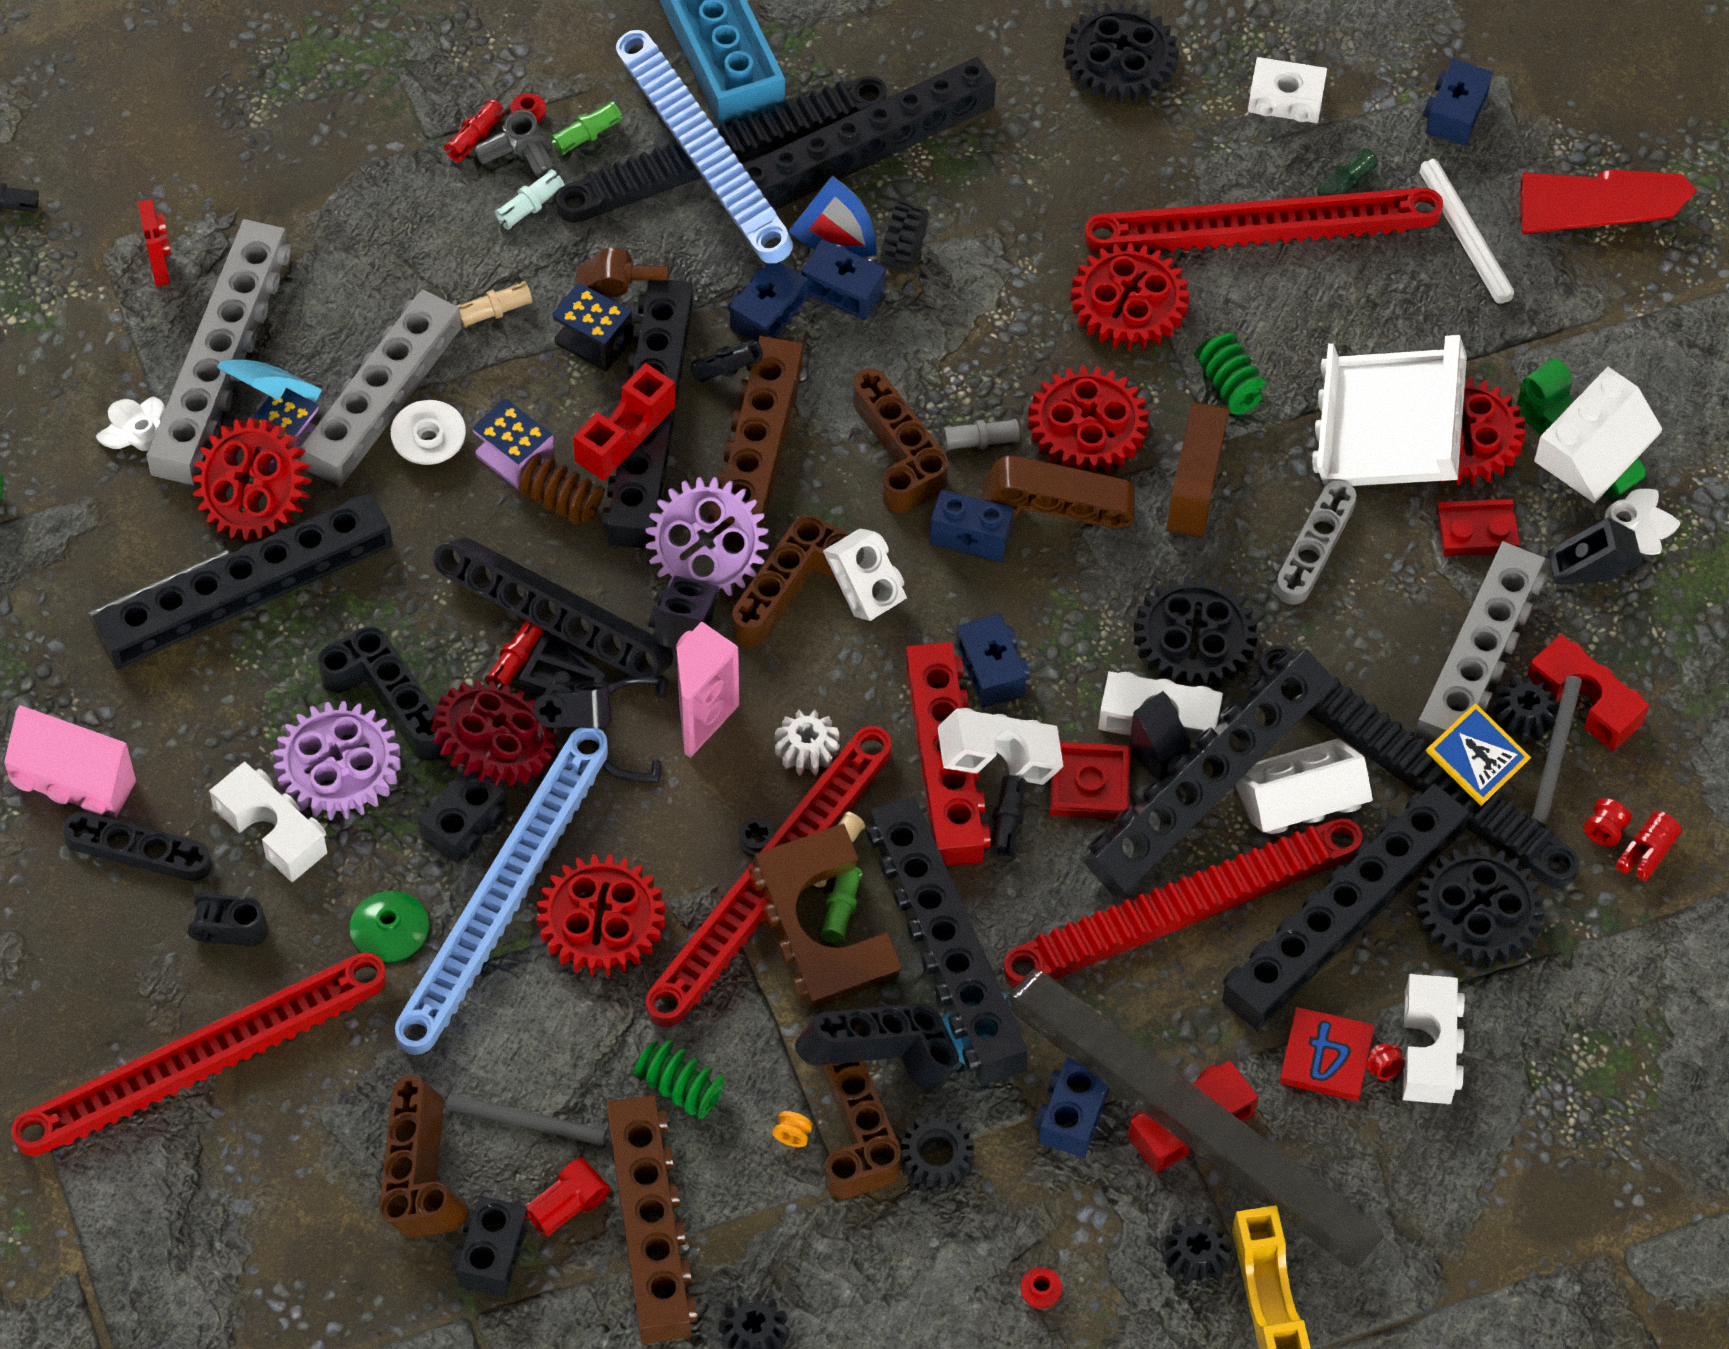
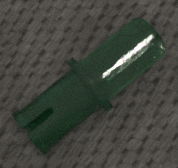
M1363 148L1346 165L1340 164L1336 168L1335 174L1317 189V194L1319 196L1344 194L1349 189L1354 190L1359 186V180L1377 167L1378 159L1371 150Z

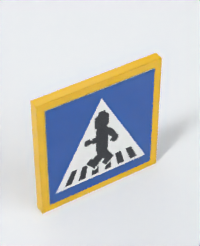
M1476 703L1425 750L1481 806L1531 758Z

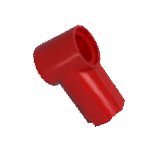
M580 1157L569 1163L560 1172L555 1184L526 1205L528 1218L540 1234L548 1237L581 1210L585 1213L598 1207L606 1199L611 1188L584 1158Z

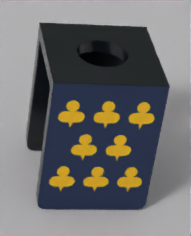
M581 283L574 286L552 313L553 320L564 325L554 338L555 344L605 372L608 371L633 340L632 311Z

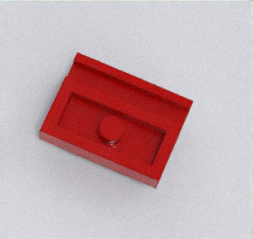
M152 199L139 201L137 203L155 286L168 285L170 281L165 256H170L171 251L163 213H155Z
M1513 499L1438 502L1436 511L1439 517L1438 525L1443 556L1497 554L1502 541L1520 547L1516 517L1513 512Z

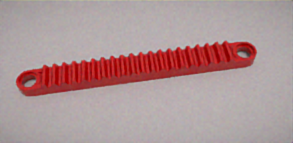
M1413 188L1103 213L1088 219L1085 226L1084 241L1086 246L1096 253H1099L1101 248L1108 253H1113L1114 244H1117L1121 251H1126L1129 243H1132L1134 251H1140L1146 245L1147 252L1149 250L1156 252L1168 249L1172 253L1181 247L1184 251H1189L1194 246L1198 250H1203L1207 245L1217 249L1221 244L1231 248L1235 243L1245 247L1249 242H1254L1258 246L1267 240L1270 244H1275L1280 239L1284 243H1289L1293 238L1303 242L1307 237L1317 241L1321 236L1331 240L1335 235H1340L1344 239L1349 234L1360 237L1366 232L1370 236H1374L1378 231L1388 235L1392 230L1402 234L1406 229L1427 228L1438 223L1442 214L1443 199L1439 193L1430 188ZM1420 202H1426L1434 210L1429 213H1422L1415 208V205ZM1105 228L1112 233V236L1108 239H1099L1093 235V232L1096 229Z
M877 726L861 728L761 852L836 826L844 812H849L851 808L854 809L859 797L865 795L867 787L873 785L875 777L888 762L891 756V738L889 734ZM875 740L882 745L883 749L879 753L872 755L865 753L861 746L866 741ZM752 863L649 990L646 996V1013L655 1025L672 1027L681 1022L692 1007L701 1001L703 993L710 990L712 982L718 980L723 968L726 969L731 958L737 956L742 945L745 946L750 934L756 932L758 924L766 919L763 905L767 904L763 891H756L750 878L749 869L753 868ZM670 997L678 1005L672 1012L662 1013L655 1008V1003L660 998Z
M1342 818L1332 820L1317 827L1311 825L1305 832L1300 833L1296 831L1290 838L1281 837L1277 843L1272 844L1269 842L1260 850L1254 848L1248 855L1241 853L1233 861L1226 859L1218 867L1211 865L1207 871L1201 872L1199 870L1190 878L1184 876L1178 883L1169 882L1163 889L1154 888L1148 895L1144 893L1139 894L1133 901L1127 899L1118 907L1114 904L1105 912L1097 911L1093 917L1088 918L1084 916L1078 923L1069 922L1063 929L1054 928L1048 935L1039 934L1035 940L1015 947L1008 952L1003 969L1005 981L1016 990L1025 991L1036 988L1346 863L1354 858L1355 853L1361 846L1363 836L1361 829L1355 822ZM1336 833H1345L1352 838L1353 843L1349 847L1341 848L1332 842L1331 837ZM1024 960L1030 962L1035 970L1029 976H1019L1013 971L1012 966L1016 962Z
M361 953L352 956L22 1113L14 1121L11 1132L15 1145L21 1153L27 1156H38L63 1144L69 1146L78 1137H88L92 1130L101 1131L107 1123L115 1124L122 1116H132L138 1108L142 1110L147 1109L151 1102L159 1103L168 1094L174 1096L182 1087L188 1089L197 1080L203 1082L212 1073L220 1074L226 1066L234 1067L241 1059H251L253 1053L259 1052L262 1054L270 1045L278 1046L285 1038L293 1039L299 1031L308 1032L314 1024L322 1025L329 1017L335 1019L341 1011L346 1010L349 1012L353 1010L356 1004L382 991L387 979L384 963L378 956L372 953ZM371 967L375 969L377 976L371 982L361 983L355 979L356 972L361 968ZM31 1125H40L45 1129V1132L38 1141L28 1142L22 1138L24 1130Z

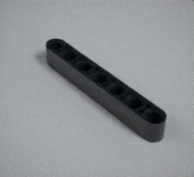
M462 537L444 543L437 547L433 554L434 567L442 576L637 679H650L668 670L673 663L672 649L652 643L653 635L470 538ZM454 550L459 555L460 564H458L454 559ZM486 567L490 570L492 574V581H490L486 576ZM517 584H519L524 591V598H522L517 591ZM549 601L555 605L556 615L551 612ZM582 618L585 619L586 622L588 623V626H589V631H588V632L585 631L584 628L582 627V624H581V619H582ZM614 635L621 641V649L616 647L613 639ZM646 652L653 657L654 667L648 663Z

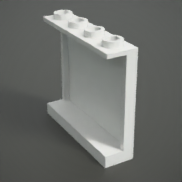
M1460 335L1445 336L1444 350L1338 357L1334 343L1328 344L1327 359H1322L1321 374L1323 381H1325L1324 389H1320L1318 393V403L1322 417L1321 420H1316L1315 424L1319 449L1314 451L1312 456L1313 470L1315 473L1320 474L1324 487L1332 481L1339 480L1345 481L1352 486L1458 480L1467 360Z

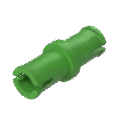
M609 101L606 105L587 116L581 114L576 117L575 123L551 135L552 144L557 152L563 156L585 141L593 142L598 138L597 134L623 120L622 114L613 101Z
M857 866L854 870L837 875L833 891L827 895L825 902L827 913L823 928L820 931L821 938L826 942L841 944L845 941L850 915L856 912L857 901L855 897L860 879L862 878V871Z

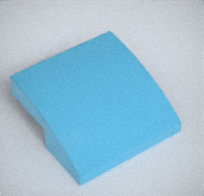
M251 360L220 361L217 367L277 400H280L286 388L313 402H316L322 389L295 375L267 363Z

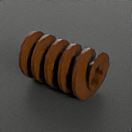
M541 454L534 456L527 464L519 480L520 494L526 498L531 497L532 501L538 505L544 504L547 510L550 512L556 511L559 517L563 519L568 518L569 522L575 526L588 522L596 514L605 494V488L600 485L591 493L593 482L590 479H585L579 486L580 474L575 471L566 478L568 473L567 466L564 464L560 465L554 472L556 461L550 457L541 464Z

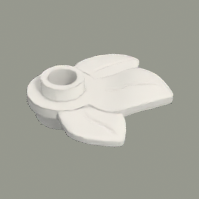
M154 396L145 400L141 405L130 399L116 401L108 409V417L112 424L98 433L96 438L99 443L112 449H121L133 445L141 451H148L165 411V406L160 399Z
M1637 489L1630 492L1625 500H1618L1611 504L1604 516V519L1609 517L1634 530L1640 552L1649 555L1660 554L1662 551L1660 540L1672 535L1680 526L1679 520L1656 507L1659 494L1658 490ZM1618 518H1624L1628 522L1621 521Z

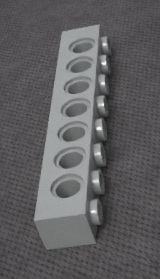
M246 219L242 220L146 456L151 476L194 485L195 481H192V477L198 475L199 472L202 473V469L195 466L194 462H205L206 456L200 451V448H209L211 443L210 435L219 436L221 416L223 412H228L231 407L232 389L235 382L241 381L217 367L220 361L244 360L247 352L251 353L255 347L257 326L259 323L263 324L267 317L268 299L270 294L277 292L280 282V269L282 265L286 266L291 256V244H287L285 228Z

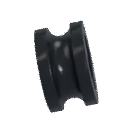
M757 817L750 818L741 825L739 842L740 848L745 854L754 857L755 854L762 851L774 836V828L771 823L766 819ZM758 832V835L763 837V842L756 843L754 838H751V833Z

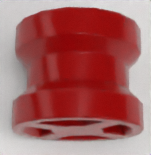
M1601 798L1597 800L1593 807L1594 815L1586 819L1583 831L1595 843L1605 847H1615L1622 837L1621 830L1628 827L1632 816L1621 803L1612 799Z

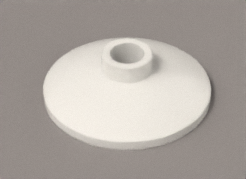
M422 400L406 406L396 415L391 425V440L395 450L406 460L422 465L437 464L450 459L460 450L466 436L465 423L460 413L451 405L437 400ZM427 437H433V438H434V439H432V440H424V439L427 438Z

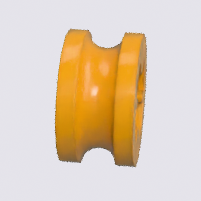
M790 1111L780 1112L777 1117V1122L780 1125H776L773 1128L772 1135L778 1141L789 1146H806L808 1142L806 1134L812 1131L813 1123L801 1114Z

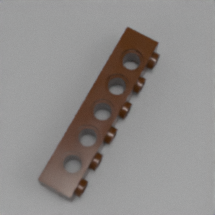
M760 336L758 343L762 348L763 358L761 362L747 365V371L751 373L749 380L743 379L741 383L739 401L743 402L741 410H735L733 414L731 431L735 432L733 441L727 440L724 462L728 464L726 472L719 471L718 482L719 488L723 489L729 481H733L731 492L735 495L745 488L746 493L743 501L747 503L751 500H757L756 505L751 511L753 514H765V517L757 522L758 527H764L803 367V343ZM743 470H753L752 472H743ZM716 502L711 503L708 522H715L721 516V508ZM733 516L728 517L714 528V538L735 522ZM728 532L724 537V542L745 544L743 536L738 532Z
M655 1095L606 1102L608 1124L641 1345L691 1337L690 1322H696L698 1319L694 1296L686 1297L684 1284L692 1283L689 1260L688 1258L680 1259L678 1247L686 1245L683 1221H674L673 1208L680 1207L677 1183L669 1184L667 1171L674 1170L671 1145L663 1146L661 1134L668 1133L665 1108L657 1109ZM637 1139H646L651 1142L642 1148L631 1144ZM643 1176H652L656 1179L654 1183L649 1185H642L637 1182ZM649 1213H656L662 1216L659 1221L654 1223L646 1222L642 1219ZM654 1251H663L668 1254L665 1259L655 1261L648 1257ZM660 1289H669L674 1292L667 1299H659L654 1296V1293Z

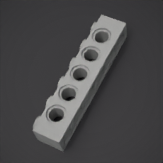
M421 289L414 300L410 299L407 301L401 312V317L394 326L390 325L387 327L382 335L381 343L374 352H369L364 357L358 373L353 379L349 378L344 383L338 399L333 405H328L324 409L318 425L312 432H307L302 438L299 448L305 449L306 452L301 456V461L310 463V467L306 471L341 488L461 330L458 306Z
M1502 541L1421 714L1415 738L1418 740L1423 738L1427 744L1431 745L1475 703L1486 712L1493 694L1488 692L1491 682L1499 684L1506 667V663L1502 662V658L1505 652L1512 655L1520 633L1515 632L1519 623L1526 625L1534 605L1529 602L1532 593L1539 596L1545 583L1547 574L1541 572L1545 560L1544 557ZM1505 588H1511L1516 590L1517 592H1511ZM1493 617H1495V618H1500V619H1502L1503 621H1496V620H1494V619H1492V618H1493ZM1478 647H1485L1490 651L1480 650ZM1464 677H1472L1476 681L1466 680ZM1449 707H1458L1463 711H1454Z

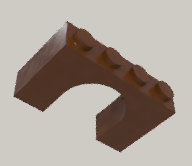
M844 823L757 853L752 862L753 868L749 869L750 878L755 890H762L767 904L763 905L766 920L771 928L776 926L781 941H778L777 945L784 964L791 963L796 976L792 978L794 992L799 1001L805 1000L809 1010L897 979L902 970L888 932L847 947L832 948L812 940L803 931L798 922L796 902L805 889L817 882L854 870L858 857Z

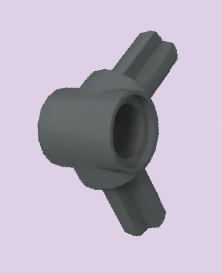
M528 110L513 112L506 119L505 125L501 126L503 132L474 146L475 154L482 164H486L513 151L515 155L518 154L527 159L533 173L537 177L544 176L550 169L554 170V164L544 147L546 138L538 125L535 115Z

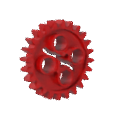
M1132 243L1128 244L1126 251H1121L1119 246L1114 244L1112 254H1108L1107 251L1101 248L1099 250V260L1089 255L1087 257V266L1079 265L1078 276H1073L1070 301L1073 302L1072 314H1078V325L1087 324L1086 334L1088 336L1099 332V343H1103L1107 338L1113 339V348H1116L1120 341L1126 343L1128 350L1132 349L1133 342H1139L1140 346L1146 349L1147 340L1149 339L1155 344L1160 345L1161 335L1163 334L1171 338L1173 328H1181L1182 318L1187 316L1190 292L1187 291V279H1181L1182 269H1172V258L1161 261L1160 250L1152 255H1148L1146 245L1139 252H1135Z
M1081 365L1080 374L1076 375L1070 368H1066L1064 379L1056 373L1052 374V385L1043 381L1041 383V392H1034L1033 403L1029 404L1028 430H1032L1031 442H1039V454L1049 452V463L1060 459L1062 460V466L1069 467L1072 464L1075 465V469L1083 470V467H1089L1092 473H1096L1099 466H1102L1107 473H1110L1112 462L1121 468L1124 467L1125 456L1131 459L1135 458L1136 448H1143L1144 436H1147L1149 411L1144 410L1145 398H1137L1138 387L1127 389L1128 378L1126 377L1115 381L1114 370H1111L1106 376H1102L1100 366L1094 369L1093 374H1088L1084 365ZM1062 420L1066 421V423H1060L1058 421ZM1086 441H1094L1096 443H1087Z
M1469 377L1464 388V425L1466 436L1469 437V452L1471 456H1467L1465 453L1462 427L1458 480H1455L1456 485L1459 486L1463 477H1468L1470 483L1476 485L1477 476H1482L1484 480L1490 482L1491 471L1501 476L1504 475L1505 465L1513 467L1515 456H1521L1522 444L1525 441V418L1520 417L1521 407L1512 406L1511 395L1500 398V386L1492 391L1487 390L1486 380L1477 387L1474 386L1473 379Z
M248 418L247 425L245 421L234 420V430L228 426H221L222 438L210 435L209 439L213 447L211 449L200 448V451L206 456L205 462H194L195 466L202 469V474L192 477V481L201 483L202 488L196 490L193 496L204 498L205 501L199 505L198 510L210 512L206 522L210 524L218 523L217 531L224 534L229 532L230 538L240 540L243 536L244 540L255 542L256 536L259 539H266L270 536V531L276 533L282 529L281 522L293 525L294 520L290 513L292 511L303 512V508L297 503L298 499L309 498V494L301 490L302 485L312 482V479L302 476V471L310 467V463L299 461V458L306 452L305 449L293 448L298 438L292 435L285 436V427L278 425L274 427L273 422L264 419L260 423L258 419ZM243 449L244 459L238 465L236 461L237 453ZM276 458L278 463L277 469L271 475L269 466L271 461ZM250 476L254 477L253 484L249 483ZM232 485L234 495L231 500L227 501L226 491ZM265 494L267 498V505L265 509L261 511L259 508V501L261 497Z
M592 854L591 864L585 865L580 858H576L577 869L572 870L568 866L563 865V878L551 875L550 884L552 888L542 887L541 892L544 901L537 902V911L541 915L536 918L537 927L542 929L540 931L541 942H549L547 944L549 955L559 953L560 965L563 966L570 960H573L575 973L585 965L588 966L589 975L592 977L596 973L597 967H603L604 973L608 977L611 974L612 966L615 965L625 973L626 961L628 960L639 966L641 964L639 952L647 955L653 954L651 942L660 943L661 931L658 929L665 928V917L662 916L666 913L665 902L660 901L662 899L661 888H653L654 877L649 875L642 878L643 869L641 865L636 866L630 871L628 858H624L619 865H615L612 854L608 855L605 863H599L596 854ZM608 885L606 911H604L602 917L601 939L598 945H594L593 942L597 931L596 919H598L600 914L601 892L603 886ZM582 892H589L593 894L591 897L588 898L577 897V895ZM620 897H629L632 899L627 903H619L615 901L617 898ZM575 927H583L587 929L585 932L580 934L570 932V930ZM619 931L626 934L622 938H612L609 936L611 933Z

